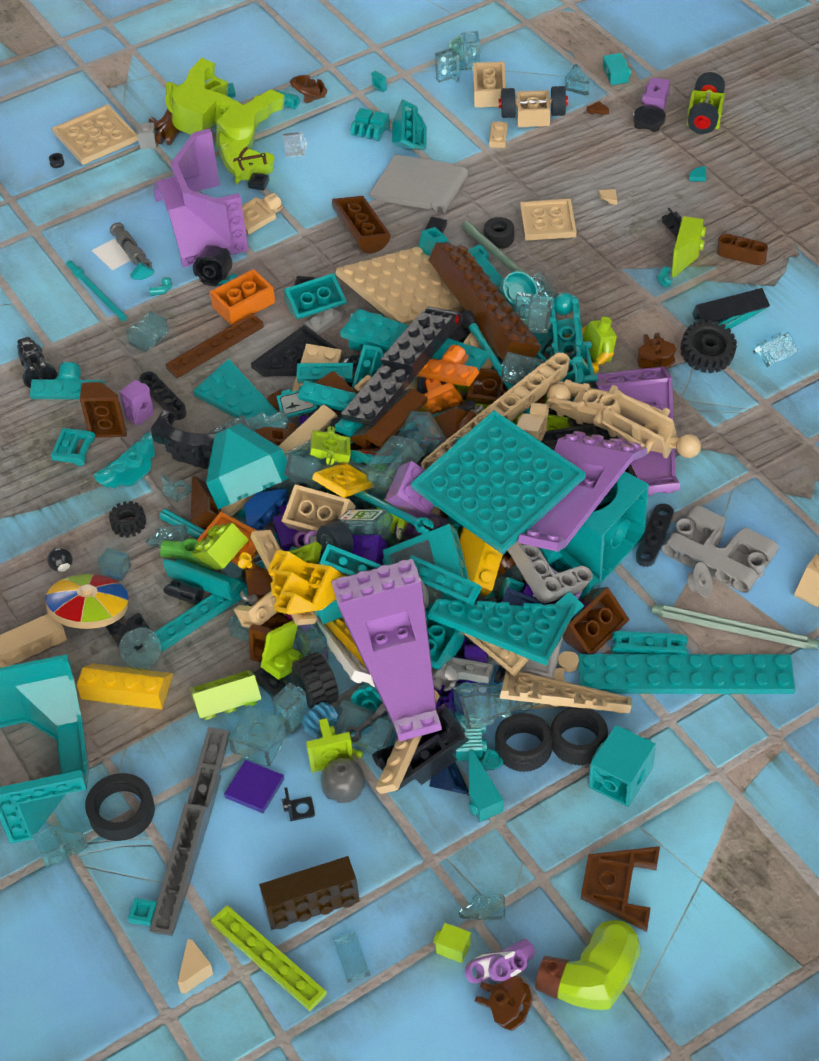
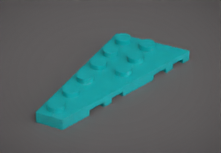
M230 359L226 360L193 390L194 396L254 429L261 427L286 428L287 422L284 418L281 417Z

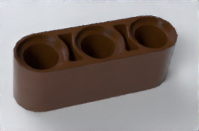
M731 234L719 236L717 254L719 256L753 265H763L766 263L768 251L766 243Z

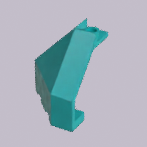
M241 423L215 434L206 484L218 510L294 476L283 449Z

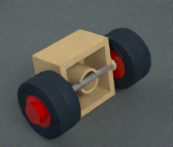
M552 86L551 98H549V90L516 91L515 99L514 88H502L501 98H498V106L501 108L502 118H514L517 109L518 127L550 126V105L552 116H564L566 114V106H568L565 86Z

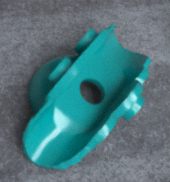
M149 431L146 434L144 433L140 441L134 442L117 460L107 464L103 469L93 475L95 480L107 488L136 484L152 468L151 459L155 456L152 434Z

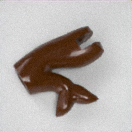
M167 109L160 120L157 121L153 117L149 118V123H154L155 130H158L155 140L160 145H162L165 138L167 145H172L179 131L172 123V113Z

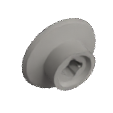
M698 562L694 566L693 572L688 574V585L692 592H698L700 596L709 598L713 590L711 573L703 562Z

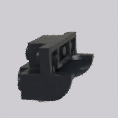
M164 410L150 428L153 441L158 444H164L166 452L171 453L174 460L207 469L210 464L215 434L221 431L206 434L182 431L172 426L177 416L171 410Z
M445 703L439 706L437 711L442 730L422 735L398 790L414 779L423 785L458 759L453 752L469 741L459 719ZM394 745L377 750L372 754L374 762L382 771L387 764Z

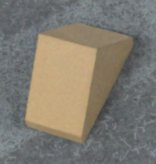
M187 939L178 978L180 992L184 994L213 975L211 963L192 939Z

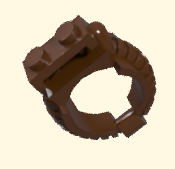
M299 75L293 77L289 83L299 93L304 95L305 103H310L313 100L324 98L327 94V88L321 79H317L316 83L314 79H310L311 76Z

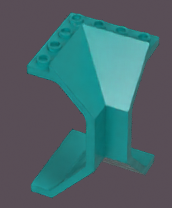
M67 654L0 668V728L22 723L33 725L57 741L60 774L0 787V821L10 844L33 839L66 794L87 790L89 765L84 725L71 661L68 659Z

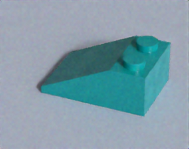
M425 611L432 668L439 670L457 654L464 642V633L428 619L429 612Z

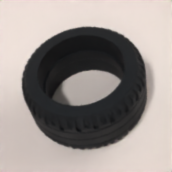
M571 707L565 709L554 718L551 724L552 750L559 759L571 765L583 766L591 764L596 750L608 738V727L605 720L599 713L588 708ZM583 727L592 731L597 738L586 745H574L567 742L561 735L570 728Z
M512 714V716L510 715L501 721L495 732V750L499 755V759L503 760V764L506 767L519 772L532 771L542 767L550 758L552 753V731L546 721L541 717L535 716V714ZM528 733L536 736L541 741V744L531 751H517L511 748L506 741L515 734Z

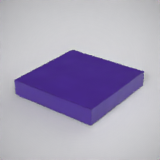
M245 760L225 791L224 796L231 801L264 814L283 783L284 775Z

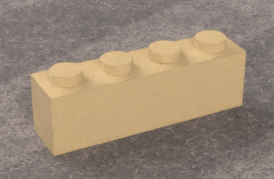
M46 614L1 634L0 668L19 663L26 658L66 641L67 638L62 624L55 621L49 614Z

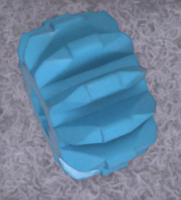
M321 702L318 705H314L312 709H309L301 723L308 735L318 739L321 737L319 720L327 718L329 726H336L339 717L332 705H329L328 702Z

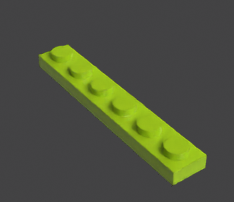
M228 905L210 920L214 928L308 1011H311L327 995L325 989Z

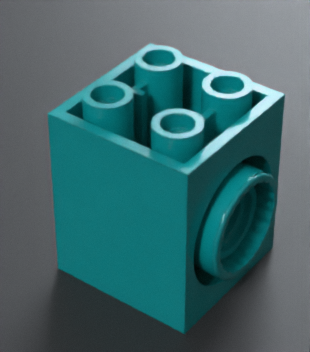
M615 725L606 741L598 747L590 764L589 788L629 807L653 769L656 744L646 737L632 733L627 728Z

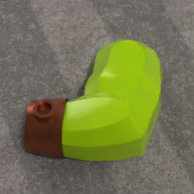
M610 920L602 922L591 935L590 943L582 952L580 960L569 962L568 959L546 955L543 957L536 978L535 990L557 1000L561 999L574 1006L592 1010L610 1009L629 983L636 961L640 956L641 947L638 935L630 925L623 921Z

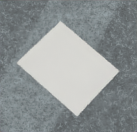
M116 238L92 250L111 270L131 261L117 243Z

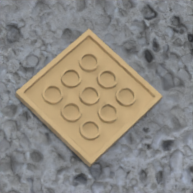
M108 104L52 128L53 134L82 165L139 141L135 131Z

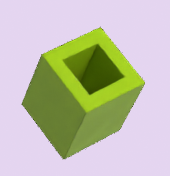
M444 923L442 930H438L434 937L433 943L436 944V954L463 963L471 946V932Z

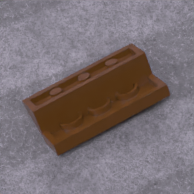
M412 388L404 390L374 427L363 424L350 437V441L364 449L371 443L382 448L427 403L428 397Z

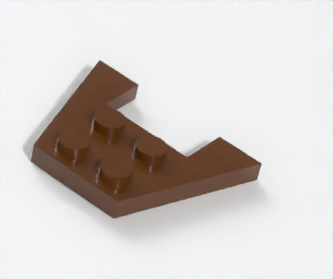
M660 846L588 854L581 899L647 932L651 907L628 904L633 867L657 871Z

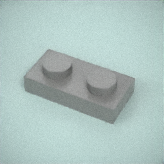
M332 308L316 314L306 321L304 326L320 335L340 321L342 314Z

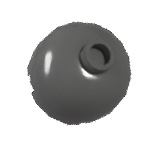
M337 758L330 761L322 771V792L328 799L337 800V803H348L357 799L365 787L364 774L358 763L348 758Z

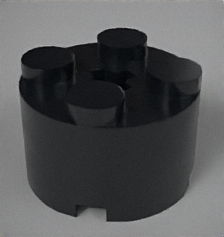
M206 245L193 264L194 275L198 276L205 285L218 286L220 281L226 279L233 266L229 250L214 245Z

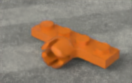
M451 345L443 354L442 359H430L417 376L469 387L480 372L476 367L464 365L468 360L465 349L459 345Z

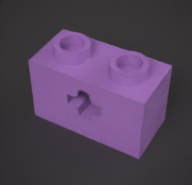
M651 78L650 83L646 84L642 103L654 105L664 110L669 95L670 80Z
M134 380L119 392L125 418L137 426L154 414L150 389L146 384Z

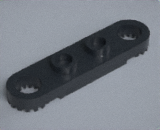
M659 504L653 510L636 552V561L640 566L649 567L656 562L673 519L674 510L668 504ZM666 511V513L668 512V515L663 516L659 513ZM649 554L651 558L644 559L641 557V555Z

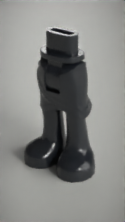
M30 337L19 339L17 341V349L21 364L25 367L23 374L25 386L31 388L32 379L40 380L33 363H37L43 380L56 379L57 371L44 360L40 345L36 344Z

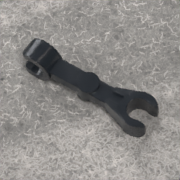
M382 703L372 716H368L358 727L351 726L347 728L345 733L349 732L351 734L356 732V735L351 738L352 742H358L362 731L372 726L377 719L388 715L384 704Z

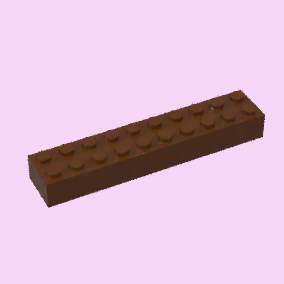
M436 242L428 259L463 308L473 312L480 331L500 358L507 361L532 364L541 348L540 343L537 341L536 336L530 332L529 327L523 323L521 317L513 310V307L506 301L505 296L497 289L498 287L486 275L483 268L476 262L475 257L469 253L468 248L463 245L455 246L448 242Z

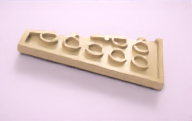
M506 670L500 699L605 710L620 714L630 713L632 706L631 697L519 671L514 677Z

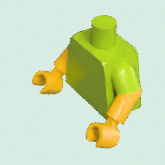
M602 317L598 321L593 320L582 328L583 342H592L589 352L595 362H592L594 374L598 373L600 364L603 365L605 362H611L614 354L617 336L610 326L612 320L609 317Z

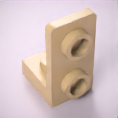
M271 590L253 606H237L234 611L242 627L250 628L252 624L261 626L277 612L274 610L276 599L272 595Z

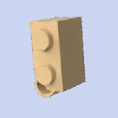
M532 403L530 414L522 413L521 417H518L517 426L541 442L547 430L549 405Z

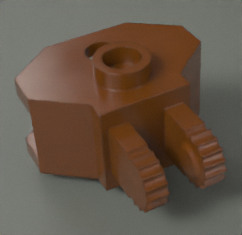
M659 333L654 334V339H649L648 334L643 335L644 344L638 348L637 362L640 368L664 366L668 369L675 363V344L665 341L660 337Z
M515 976L500 984L495 983L492 985L481 982L480 988L486 992H491L490 998L488 1000L484 997L476 996L474 1002L490 1008L494 1021L499 1026L513 1031L525 1023L533 1001L528 984L523 983L521 978Z

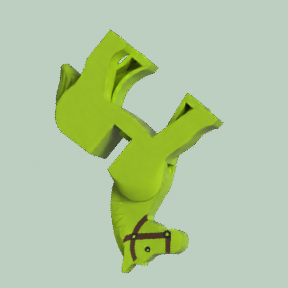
M202 57L189 70L188 76L182 84L166 83L165 104L172 113V123L178 130L192 135L193 132L211 129L214 125H217L216 146L219 148V155L224 166L234 175L236 185L241 180H249L253 173L270 174L273 172L274 155L268 152L258 153L251 149L253 148L254 133L258 124L267 119L272 113L283 109L285 95L270 89L260 96L255 95L253 100L242 105L227 96L228 82L215 76V63Z

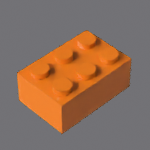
M254 269L210 291L212 308L230 325L275 303L273 286Z

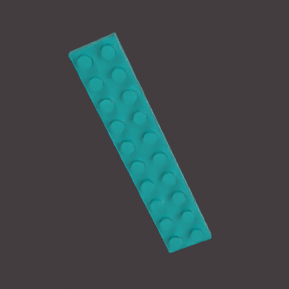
M578 654L579 685L615 694L795 693L791 654Z

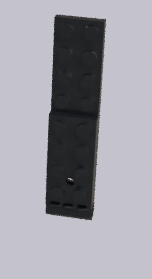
M430 306L425 311L422 310L381 358L383 365L341 413L343 420L374 427L454 330L462 324V313Z

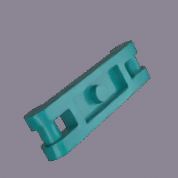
M615 631L612 633V641L614 642L612 644L613 654H688V649L686 648L688 637L683 634Z

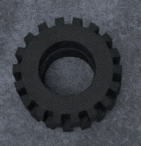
M315 652L293 661L292 674L294 682L303 702L309 709H312L314 705H318L321 702L332 704L338 701V687L334 674L328 662L320 653Z

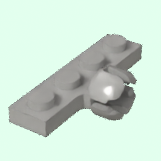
M455 657L439 670L432 668L434 687L441 690L442 685H445L444 691L451 690L459 679L488 684L493 672L492 664Z

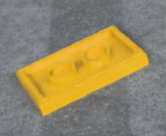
M346 462L315 472L312 477L314 481L343 498L374 487L376 482L375 479Z

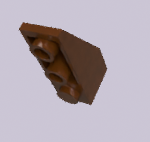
M193 476L190 521L206 530L221 512V509L218 510L207 484L198 477Z

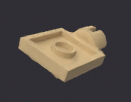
M270 193L263 199L255 197L242 205L245 230L248 235L275 220V214L283 209V206H281L282 202L275 193Z

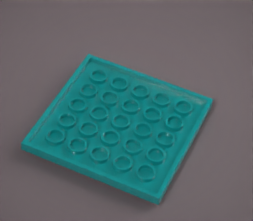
M493 410L411 483V488L503 555L519 540V534L531 529L586 478V472Z

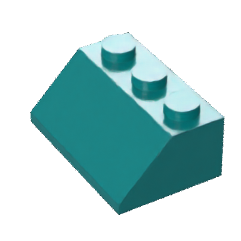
M334 273L284 289V301L290 314L297 320L347 304Z

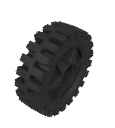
M700 320L699 323L696 321L693 325L688 326L682 337L680 350L681 355L684 356V361H689L688 365L690 367L695 365L694 369L697 371L701 368L703 373H706V370L709 373H713L715 370L717 373L721 369H726L731 364L736 352L737 341L734 339L735 335L731 333L730 328L725 330L726 325L723 323L719 326L718 321H715L713 324L712 320H707L706 323L705 320Z

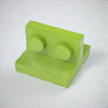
M327 718L319 720L321 738L306 742L311 773L322 771L330 761L337 758H348L354 761L349 732L336 735L334 726H329Z

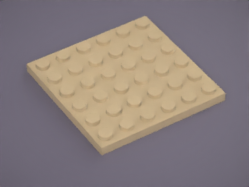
M420 247L336 268L335 275L385 317L394 321L410 325L421 311H425L428 306L457 312L465 310L429 262L430 256L426 255Z

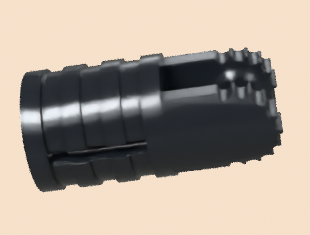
M175 579L163 589L165 594L195 605L201 602L204 594L203 588Z

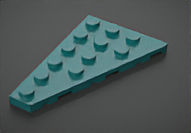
M437 599L429 611L428 619L547 666L575 613L576 607L570 605V608H556L555 604L542 605L534 603L513 606L509 605V602L496 603L491 601H477L476 604L471 606L467 603H462L460 600Z

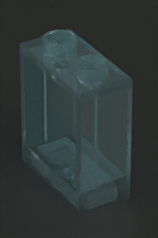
M391 436L362 470L367 474L366 478L372 484L391 487L399 466L410 461L416 464L425 453L414 439Z

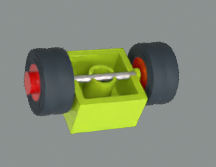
M706 72L700 75L696 81L695 90L692 91L688 108L687 126L699 134H707L714 129L720 128L725 98V82L717 73Z

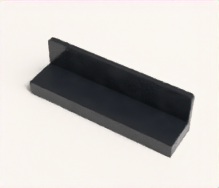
M763 288L698 304L695 306L692 314L695 320H705V323L707 320L715 322L765 309L770 304Z

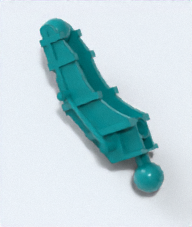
M562 292L555 298H551L549 303L554 343H552V347H547L546 352L548 355L550 354L551 358L557 353L566 354L568 351H573L572 354L568 355L570 359L568 369L573 370L567 373L560 381L565 382L567 379L578 384L595 382L598 380V375L594 374L589 352L592 342H583L579 300L576 295ZM572 312L574 313V318L564 320L557 319V313H559L560 315H568ZM566 335H572L569 338H564Z

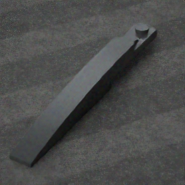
M210 727L207 729L188 802L184 803L149 930L151 933L173 936L221 780L220 771L230 737L229 730Z

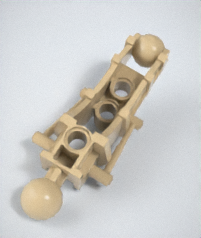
M566 379L565 382L558 381L557 384L552 385L547 391L546 404L549 405V408L555 410L558 416L563 417L566 415L575 419L577 424H583V422L593 423L595 426L608 430L611 437H616L617 435L628 443H640L641 447L647 448V454L650 451L662 453L664 458H668L672 448L677 449L682 457L693 458L701 450V441L697 436L685 434L678 438L673 419L668 417L670 413L668 408L660 410L624 395L615 385H612L609 391L590 388V385L586 383L578 384Z

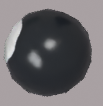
M54 548L47 557L49 567L56 572H64L69 569L73 560L71 553L61 548Z

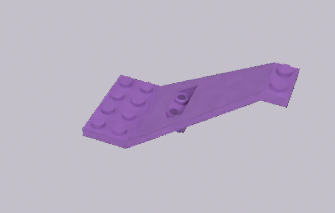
M664 366L597 374L598 380L592 382L598 390L609 391L611 386L615 385L624 395L660 410L668 408L670 410L668 417L673 419L672 377ZM617 436L618 439L622 440V443L629 444L627 441ZM672 448L668 458H664L662 453L650 451L646 456L631 462L637 478L649 484L648 496L658 492L673 493L676 490H680V482L675 473L674 448Z

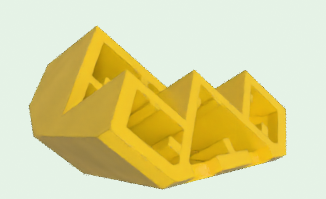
M276 550L268 568L269 575L273 579V582L270 583L272 595L276 599L274 610L289 615L323 610L336 599L331 581L347 576L331 566L307 563L288 551Z

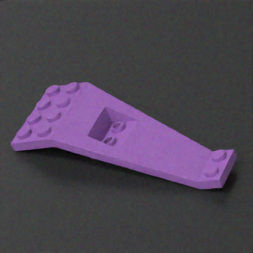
M574 431L573 434H566L565 437L559 438L554 451L586 472V478L531 529L519 534L518 543L553 551L565 548L631 462L646 456L647 448L641 447V444L637 442L626 444L622 443L621 439L612 438L605 440L601 435H592L590 437L585 436L584 432Z
M413 559L402 560L396 564L380 566L377 569L361 571L355 575L332 580L340 613L394 725L399 742L442 730L436 708L423 588Z

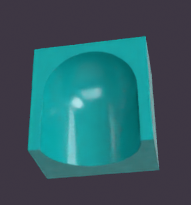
M625 471L607 493L613 497V501L600 505L597 511H593L564 548L581 566L589 568L601 581L597 585L598 587L642 540L645 532L649 484Z

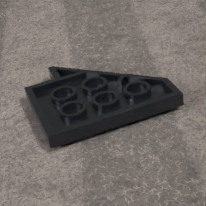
M302 326L251 363V367L263 377L297 376V363H301L306 344L338 348L307 327Z

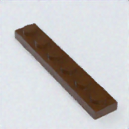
M252 313L166 363V369L176 378H179L264 328L263 321Z

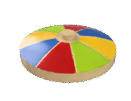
M81 574L64 578L55 583L46 594L48 614L60 624L79 629H93L110 625L124 616L129 604L128 592L121 583L112 578L95 574Z

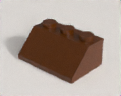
M83 382L80 403L88 431L93 432L96 435L95 438L127 437L118 395L102 382Z
M608 587L595 588L580 601L584 605L583 609L571 619L562 636L565 643L581 654H595L612 638L613 632L619 631L630 620Z

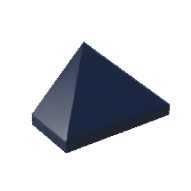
M456 762L430 780L429 787L461 794L469 792Z

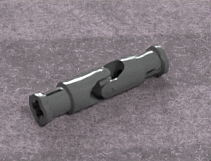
M118 222L111 225L110 233L116 237L117 243L130 260L136 265L142 263L152 268V262L146 258L143 250L137 247L138 245L130 233L124 230L123 224Z

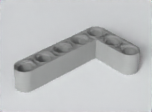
M517 541L508 549L534 595L542 603L559 600L569 591L572 594L583 591L593 578L591 570L585 566H578L554 574L538 547L518 543Z

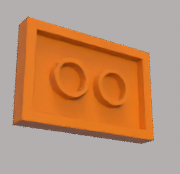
M220 512L197 541L204 540L208 536L207 532L214 525L233 523L249 540L230 562L238 565L239 556L243 552L251 556L252 562L258 555V551L250 536L252 531L257 530Z

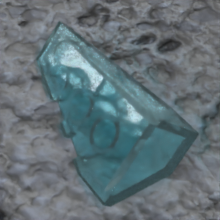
M463 683L460 686L453 687L455 711L467 729L495 723L494 719L503 716L507 718L511 716V712L514 710L524 711L541 703L500 699L502 686Z

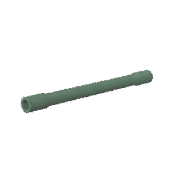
M465 221L462 224V229L476 239L511 272L520 271L528 274L478 231L470 221Z

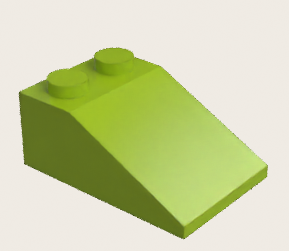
M683 216L674 248L672 277L680 274L699 257L700 250L704 249L705 240H702V237H705L706 227L703 226L704 219Z

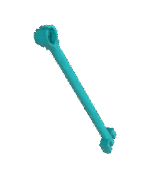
M365 491L354 494L414 525L417 532L421 534L430 532L423 525L433 529V522L426 517L416 518Z

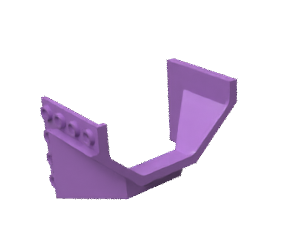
M210 128L193 132L170 163L173 177L159 180L152 184L156 202L163 200L169 214L183 268L193 265L206 245L226 248L229 250L230 255L249 251L239 193L221 198H213L196 192L220 186Z

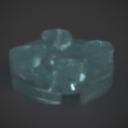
M139 627L130 632L128 631L124 634L119 644L120 656L124 663L132 669H149L160 658V640L152 630ZM144 644L146 651L138 654L137 650L134 649L135 646Z

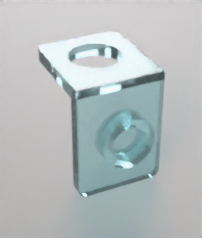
M161 476L163 492L178 503L192 492V487L183 480L173 483L166 476ZM184 487L185 491L183 493H177L176 488Z

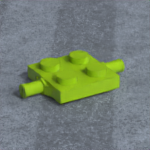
M329 426L327 432L312 430L310 455L319 459L326 458L328 465L329 462L330 465H333L334 462L349 463L350 437L335 434L333 426L332 430L331 426Z

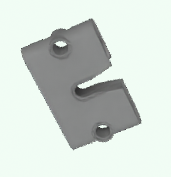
M699 505L692 506L685 517L677 521L676 529L663 544L662 551L668 557L691 568H694L698 562H703L708 567L713 579L740 592L748 593L755 582L764 575L765 568L779 550V546L775 541L745 527L724 548H718L717 546L720 544L725 530L723 526L726 518Z

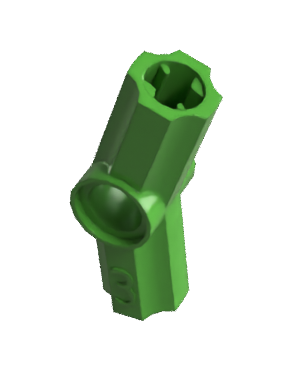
M186 539L183 542L162 541L161 557L179 558L215 571V569L192 555L196 550L194 547L198 543L197 540Z

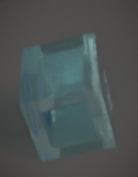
M106 548L97 561L101 575L121 581L131 567L127 553Z

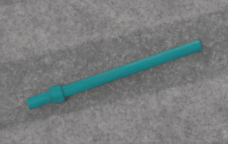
M71 260L67 261L66 265L72 270V274L76 278H80L121 321H125L127 316L84 274V270L80 266H76Z

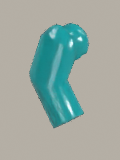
M663 266L656 277L663 287H669L673 282L672 278L669 279L670 269L667 266Z
M162 278V285L149 287L150 296L165 294L172 287L171 278Z

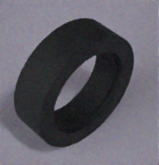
M117 773L99 780L90 789L85 801V810L92 829L100 837L111 841H124L138 836L150 825L154 817L155 805L150 788L143 779L133 774ZM121 791L132 792L141 799V806L138 812L127 821L119 823L109 822L99 815L102 802L113 793Z

